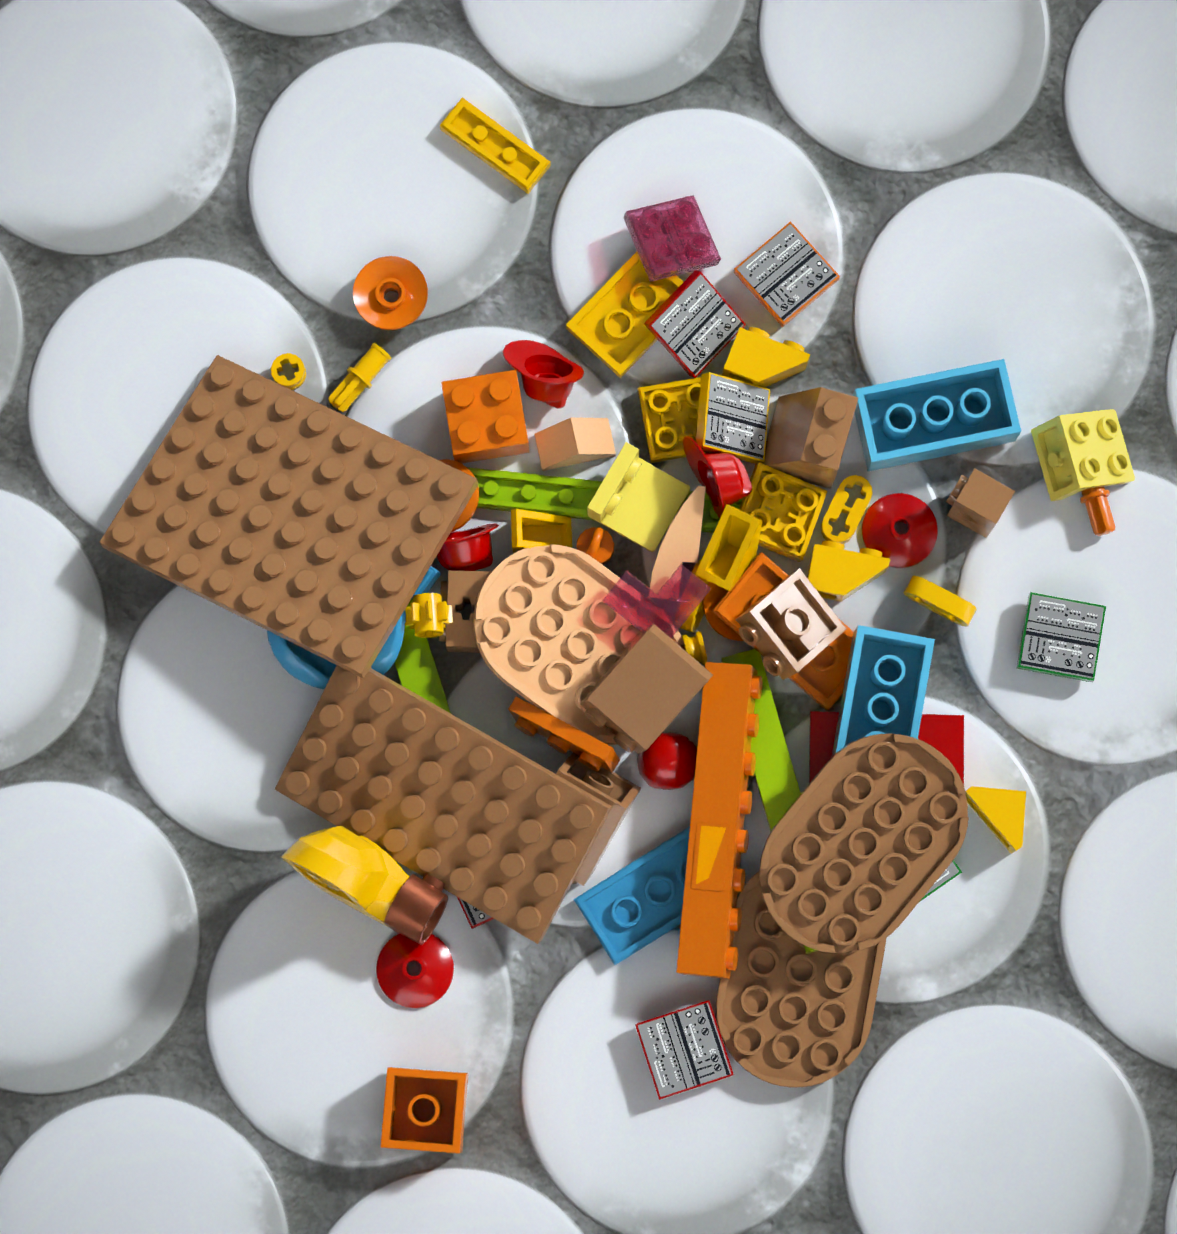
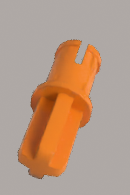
M1104 486L1081 491L1083 497L1080 498V502L1086 505L1093 533L1102 536L1113 532L1115 524L1107 499L1110 495L1109 490H1105Z

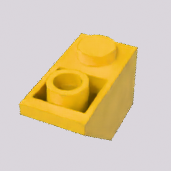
M740 327L724 365L722 376L767 387L806 370L811 354L804 352L805 348L793 341L785 340L783 343L772 340L767 332L759 328L749 327L746 330Z
M822 541V545L815 544L813 547L807 578L822 598L842 602L883 575L889 567L890 559L882 557V552L878 550L860 548L859 552L844 550L845 545L842 543Z

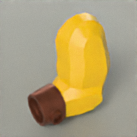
M343 826L315 831L300 837L281 856L300 875L322 891L420 945H423L430 937L447 905L448 896L442 892L445 886L442 881L425 873L422 879L414 874L409 876L376 843L366 837L356 835Z

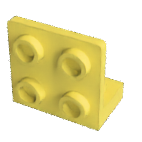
M1114 409L1059 415L1031 429L1051 501L1063 500L1088 488L1124 484L1135 480Z
M625 442L589 503L587 514L588 517L650 552H654L688 496L690 486L639 458V449Z

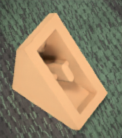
M571 417L535 433L542 471L616 456L608 418Z

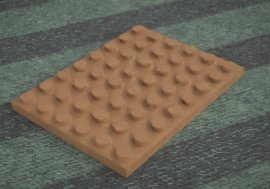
M216 355L99 543L104 549L364 679L479 484L475 477Z

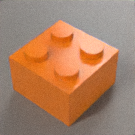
M517 370L441 382L454 461L463 464L530 453Z
M387 1067L381 1148L462 1153L468 1073Z

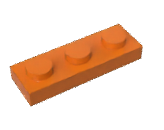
M517 696L508 708L516 721L515 727L531 737H534L536 733L547 738L546 743L563 754H566L568 750L580 756L578 759L581 763L595 771L602 767L613 773L620 761L613 747Z

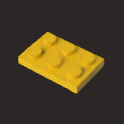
M637 250L566 324V329L621 378L657 341V338L644 323L676 291L683 281L675 274L651 280L639 250Z

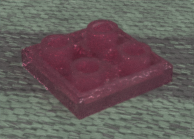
M694 195L625 212L623 219L650 282L719 264L721 257Z

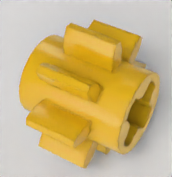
M437 593L417 594L413 596L411 606L405 609V626H410V629H414L415 636L431 638L444 634L443 628H446L445 624H453L452 605H447L446 601L442 602V596Z

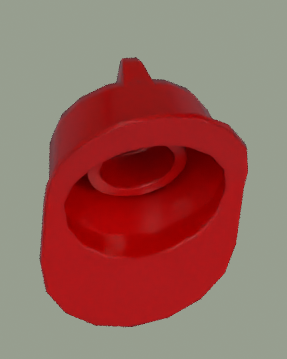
M531 340L512 341L505 345L503 350L504 360L521 373L523 389L526 395L531 399L542 401L557 409L565 406L567 397H569L573 389L574 382L582 379L584 375V370L581 366L568 360L559 352L543 343Z
M690 436L684 437L683 449L688 463L701 486L706 487L705 492L709 496L714 511L721 518L726 504L731 505L752 492V484L745 466L732 454L704 453Z
M493 523L464 531L451 532L436 556L440 564L450 571H476L491 566L493 555L490 531L496 529L499 525Z

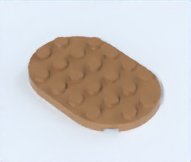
M888 733L866 736L849 743L835 753L777 822L763 847L759 867L760 887L765 904L777 924L797 942L809 948L827 953L861 951L878 944L891 935L952 863L965 839L969 819L966 791L954 766L941 752L919 739L901 734Z
M758 871L748 881L743 892L737 898L736 908H741L742 911L741 927L739 932L734 931L733 947L738 948V963L736 970L731 971L730 979L720 978L716 1000L718 1028L729 1053L736 1062L753 1076L770 1084L783 1087L817 1085L833 1078L846 1069L857 1058L867 1041L873 1019L886 939L861 951L843 953L815 951L806 954L803 944L790 937L777 924L769 912L761 892Z

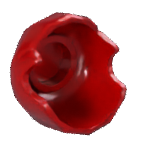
M672 732L661 733L646 751L638 754L639 774L653 788L663 790L683 788L695 778L697 748L692 741H689L688 737L682 734Z

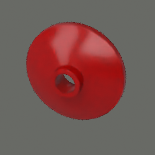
M904 493L889 494L878 499L868 509L862 523V538L865 547L881 551L882 557L890 559L889 567L908 568L922 562L933 550L938 535L937 521L929 506L921 499ZM897 522H904L908 527V532L898 534L894 529V525Z
M397 934L384 945L378 956L376 966L377 979L382 991L393 1002L408 1008L426 1007L437 1002L449 989L454 974L452 955L445 943L433 934L430 935L423 945L401 934ZM412 961H417L421 964L422 969L417 976H411L407 972V966Z

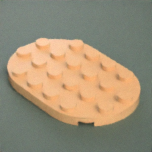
M552 544L550 546H537L531 549L525 548L510 555L486 578L475 603L473 615L474 635L480 654L490 670L503 683L537 708L607 745H617L613 739L616 735L605 725L600 728L592 723L585 716L584 712L586 709L580 705L581 701L636 635L652 624H655L684 649L683 638L678 628L661 608L588 554L567 546Z

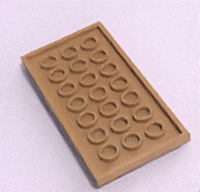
M337 665L274 789L332 824L343 826L358 836L368 838L385 850L395 861L419 875L424 876L427 873L439 879L445 884L443 889L537 944L542 941L612 808L611 805L374 669L370 668L363 679Z

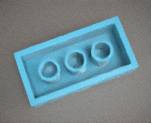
M1004 359L857 388L853 393V396L858 397L854 414L867 472L1015 442L1021 433Z
M861 625L855 628L852 636L832 756L849 743L870 735L891 733L918 739L935 639Z

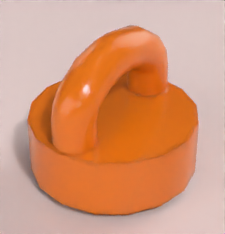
M592 527L580 534L576 549L588 554L604 565L611 559L614 553V542L612 536L601 527Z

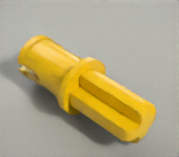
M373 343L371 348L353 368L348 367L347 376L328 397L330 404L338 411L346 412L365 388L370 389L372 387L370 382L384 365L392 359L391 356L379 345Z

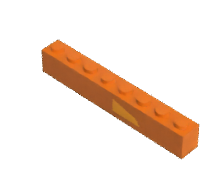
M705 662V668L713 676L703 686L676 973L730 979V973L736 970L738 963V948L733 947L734 931L739 932L742 920L741 908H736L738 892H743L745 885V870L740 869L741 853L747 852L749 843L748 830L743 829L745 814H750L752 808V792L747 791L748 776H753L755 772L756 756L754 752H751L752 737H757L759 731V715L754 714L755 699H760L762 695L763 680L762 676L757 675L758 670L752 665Z

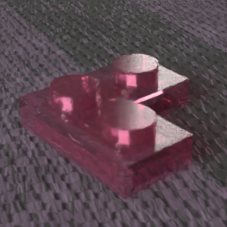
M680 564L656 593L626 569L602 601L641 632L655 624L672 638L708 594L711 587L684 565Z

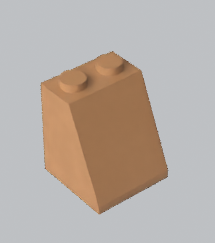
M822 387L779 396L767 436L765 460L762 464L810 484L831 489L840 466L858 397Z
M652 624L636 635L581 701L580 705L586 709L584 714L592 723L600 728L605 725L616 735L613 739L621 748L629 753L635 751L639 754L650 747L709 681L713 674L655 624Z
M573 752L556 774L612 806L572 884L579 883L584 886L596 869L640 792L641 787L602 767L598 771L587 767L579 761L578 758L580 756Z

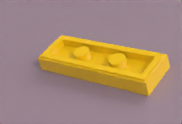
M463 97L440 124L441 131L527 194L531 192L551 166L549 160Z

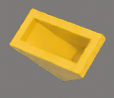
M726 504L695 575L731 591L756 557L762 520Z
M521 509L511 510L513 554L525 548L531 549L532 547L550 546L551 544L572 548L571 517Z
M974 786L967 789V803L1007 850L1012 854L1020 849L1023 845L1026 791Z

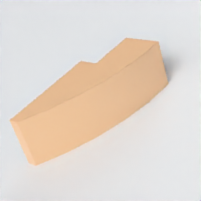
M697 486L671 522L660 545L652 570L648 597L679 600L682 562L698 563L705 486Z

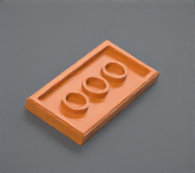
M761 552L751 562L731 591L725 593L711 612L740 636L739 628L741 626L736 619L789 575ZM844 623L843 625L846 627V630L798 673L788 677L825 710H829L843 693L853 631ZM756 645L752 646L764 657V655L760 652Z

